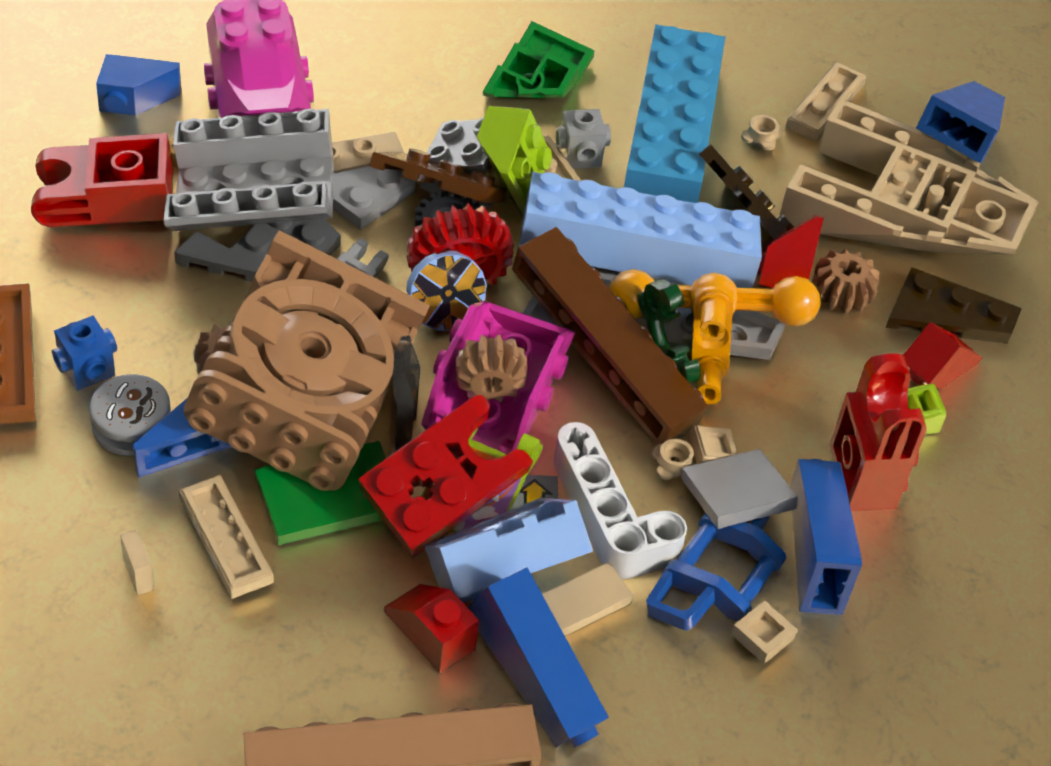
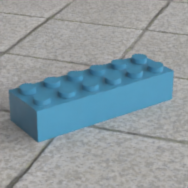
M655 24L624 187L632 188L639 193L654 196L668 195L676 200L698 203L705 169V161L699 154L709 144L725 43L724 36Z

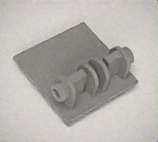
M483 118L443 122L427 153L431 154L430 161L440 164L441 160H447L463 166L464 173L471 176L473 171L488 174V169H491L492 166L477 139Z

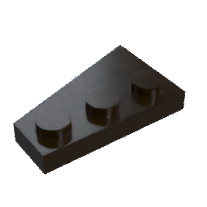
M711 144L699 154L752 215L760 216V224L773 239L794 228L783 214L776 219L770 212L775 205L761 189L756 194L753 193L749 186L754 181L740 166L733 170Z
M911 267L885 328L899 330L901 325L920 327V333H922L926 326L932 322L947 331L957 332L961 338L1008 344L1022 308Z

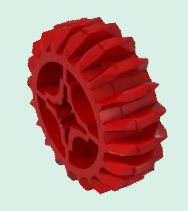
M469 204L463 209L457 210L452 205L451 211L443 213L437 210L436 217H423L422 226L413 227V235L408 238V255L406 257L408 267L411 268L412 272L414 267L426 256L434 253L437 255L447 253L446 251H457L470 257L483 271L486 284L496 285L497 277L506 276L507 267L513 265L514 243L505 220H501L496 212L488 213L484 206L473 210Z

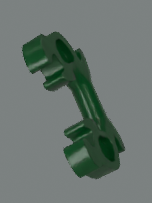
M664 279L645 285L644 292L637 295V301L653 341L666 356L674 360L679 372L689 384L699 380L700 366L698 360L689 361L687 352L690 350L686 345L671 348L668 344L663 323L681 317V313L676 309L684 305L680 288L677 284L672 285Z

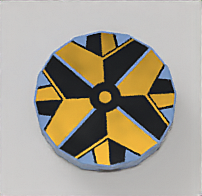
M446 251L447 253H440L438 255L434 253L426 256L414 267L407 281L406 292L408 295L430 305L422 323L437 331H451L457 319L463 320L470 305L485 301L487 284L483 271L470 257L457 251Z

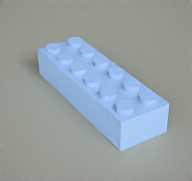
M532 172L523 213L519 246L557 227L566 238L574 242L578 253L589 266L618 272L637 269L646 272L655 279H664L686 285H692L703 274L716 272L729 277L737 288H753L762 259L760 216L752 215L745 210L731 211L716 208L705 202L690 203L676 200L668 195L654 196L639 193L628 187L613 188L603 186L592 180L578 181L562 178L558 174L551 172Z

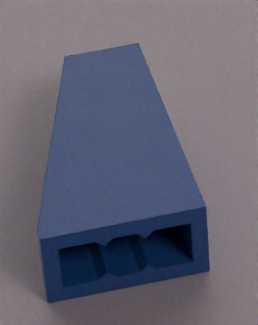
M975 81L933 94L916 129L969 158L982 163L1000 129L1005 97Z
M798 459L790 488L798 496L797 509L792 510L799 612L843 615L861 570L862 558L841 462L823 461L821 459Z
M528 567L488 586L467 608L478 618L479 634L527 705L532 704L535 718L554 746L558 747L570 740L573 747L576 748L598 736L599 733L595 726L608 719L609 716Z

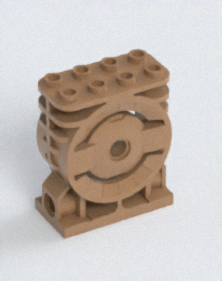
M278 230L266 257L253 278L244 302L216 342L202 371L195 379L183 413L191 427L195 430L220 439L238 451L257 457L271 464L272 467L279 471L296 476L310 483L318 490L340 489L351 472L377 418L387 393L391 377L396 375L430 305Z

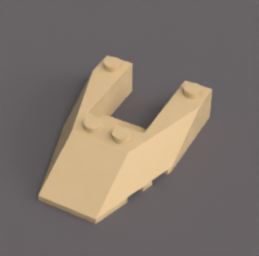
M839 99L827 119L818 152L880 176L870 192L800 164L786 188L779 216L783 214L794 226L799 225L815 214L823 216L824 220L820 234L927 252L1014 255L1037 207L1038 201L1002 177H999L998 181L978 169L979 162L969 157L966 160L947 148L946 144L915 127Z

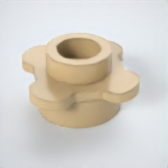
M757 115L749 121V128L742 132L741 137L743 141L752 143L755 147L772 150L775 148L776 139L782 137L783 129L773 117Z
M669 439L663 444L656 445L652 450V457L657 459L659 466L657 468V475L664 480L682 476L683 467L695 465L692 461L694 456L693 449L684 440Z

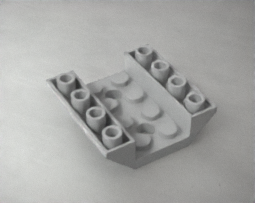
M304 109L294 112H266L259 115H229L223 118H192L186 121H176L173 148L179 172L176 194H168L166 196L163 220L165 227L174 231L333 218L334 161L329 109Z

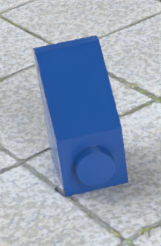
M106 54L96 81L99 111L136 116L180 96L182 91L180 63Z

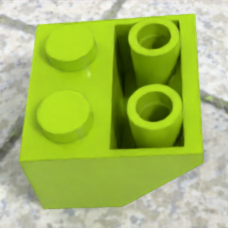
M488 106L477 139L504 188H507V193L523 215L532 172L544 173L545 170H548L552 161V152L547 146L541 128L537 125L530 109Z

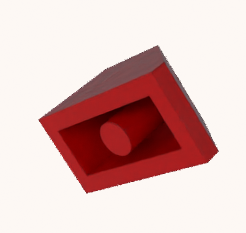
M815 214L768 243L766 252L761 251L762 259L757 275H760L759 285L774 288L775 284L784 278L793 276L809 280L824 220L823 216Z
M932 322L926 326L903 354L909 367L910 379L919 386L935 384L938 389H943L983 359L955 334Z
M419 584L384 606L386 615L440 674L476 650L479 620L451 589Z

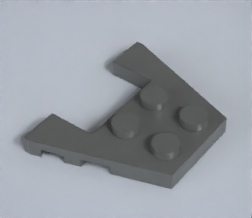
M325 219L255 224L232 248H227L196 231L174 252L175 263L185 267H189L191 263L208 266V272L223 275L226 271L245 275V281L252 282L278 230L330 256L340 246L341 235Z

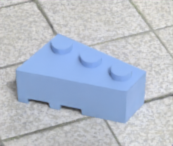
M538 498L424 545L438 587L451 589L462 602L476 599L488 586L528 567L530 573L593 552L577 501L554 498Z

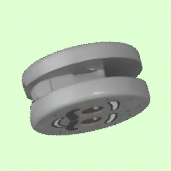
M138 374L120 375L107 380L95 390L90 399L89 412L93 435L98 444L107 451L122 456H134L132 445L171 412L170 398L166 389L156 380Z

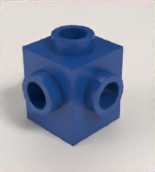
M94 315L54 330L57 348L52 349L54 362L61 373H66L76 391L116 376L113 353L117 352L115 338L108 328L104 330L101 328Z

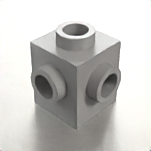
M600 109L563 111L561 126L555 129L556 147L561 150V153L573 169L602 167L605 146H610L611 132L609 124L603 123Z

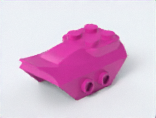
M223 0L219 2L206 23L210 63H204L205 84L213 85V87L207 88L209 110H216L217 117L223 118L229 115L247 116L264 114L266 112L282 113L311 109L310 102H314L312 80H305V78H309L307 56L300 55L294 20L288 11L286 3L283 0Z
M487 301L470 305L463 320L457 319L450 333V345L447 351L440 350L433 368V373L436 376L421 425L427 430L471 399L468 398L466 390L459 388L456 380V357H458V351L465 348L466 340L478 342L481 334L487 338H495L500 334L503 341L515 339L517 347L524 349L527 357V380L525 381V387L518 389L516 397L505 395L502 402L495 398L487 400L490 404L488 418L478 428L472 439L505 454L516 450L522 435L529 433L538 411L545 412L553 394V387L550 386L554 378L560 380L564 374L568 362V356L565 354L576 332Z

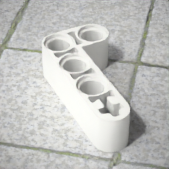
M579 422L563 425L557 436L554 466L570 500L577 501L589 539L601 564L604 565L609 562L621 579H630L665 569L671 560H677L681 554L686 536L687 525L685 520L677 513L671 511H658L637 517L594 431L586 424Z

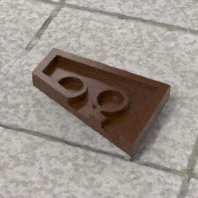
M409 148L408 154L373 152L369 167L382 171L384 169L404 170L402 177L414 181L435 184L436 180H438V188L484 203H503L507 188L494 184L495 177L473 171L472 176L461 172L462 165L447 160H441L440 164L430 161L431 154Z

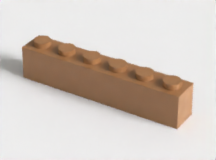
M504 703L494 708L479 710L455 708L447 713L428 715L411 712L398 718L378 720L372 717H361L347 723L327 724L325 722H312L304 727L286 729L269 726L259 728L255 732L243 733L245 766H540L541 750L532 704L518 706L513 703Z

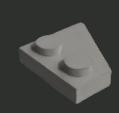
M369 166L334 173L333 210L361 230L415 193V181L402 177L403 173L400 170L384 169L382 171Z

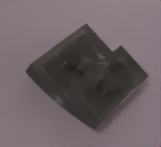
M410 335L401 336L394 355L389 435L393 454L412 441L413 421H416L420 364Z

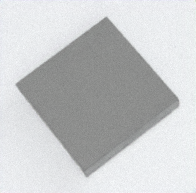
M760 449L682 468L683 482L717 529L797 509L798 496Z

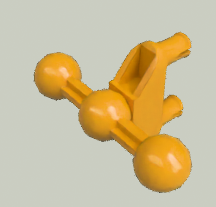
M625 270L613 278L609 289L615 296L624 301L628 312L634 319L643 318L638 305L637 295L643 293L645 285L654 282V279L641 270ZM713 272L703 274L692 285H678L684 299V305L678 308H691L694 314L692 360L697 359L699 362L700 379L697 380V389L701 392L705 403L711 405L718 403L721 399L722 379L729 371L732 315L735 310L772 312L773 316L781 324L791 327L806 325L815 319L821 304L820 294L812 282L806 278L793 276L784 278L775 284L773 289L737 288L729 277Z

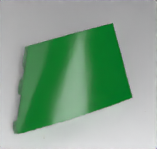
M531 21L520 42L514 43L502 66L498 65L483 90V96L563 98L573 89L594 58V50Z

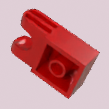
M168 133L89 138L88 145L49 147L41 150L37 155L35 168L39 179L46 186L40 187L34 193L31 200V214L40 225L46 227L164 220L166 196L173 194L174 168Z
M880 354L867 360L856 392L846 393L829 443L833 461L841 462L851 511L897 509L902 493L908 489V478L912 468L918 464V451L926 434L927 427L921 409H909L908 386L911 375L906 359L901 354Z
M476 395L358 479L360 491L411 559L425 550L424 545L441 539L482 509L483 505L528 473L533 464L529 454L520 449L513 450L498 459H484L472 450L469 445V438L487 420L490 408L489 402L482 395ZM417 486L429 488L430 498L427 500L422 496L412 498L411 495L414 494V488Z

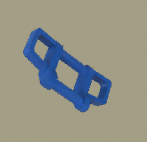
M705 512L699 520L698 531L677 560H671L663 570L661 578L646 600L648 615L687 631L697 624L713 603L728 619L736 622L751 612V603L771 573L778 571L786 561L785 552L763 531L770 516L755 519L751 524L743 522L717 529ZM713 538L749 551V554L757 561V564L738 591L723 577L694 567ZM672 586L698 596L692 606L683 611L662 603Z

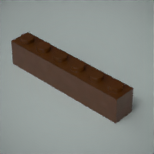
M554 227L518 247L512 271L558 326L576 332L571 342L656 445L663 444L669 439H679L687 434L693 425H699L708 408L701 392L688 383L679 372L674 360L666 356L655 344L650 332L645 327L640 326L628 312L624 301L611 292L603 282L600 273L594 267H590L578 253V249L571 239L566 238L557 227Z

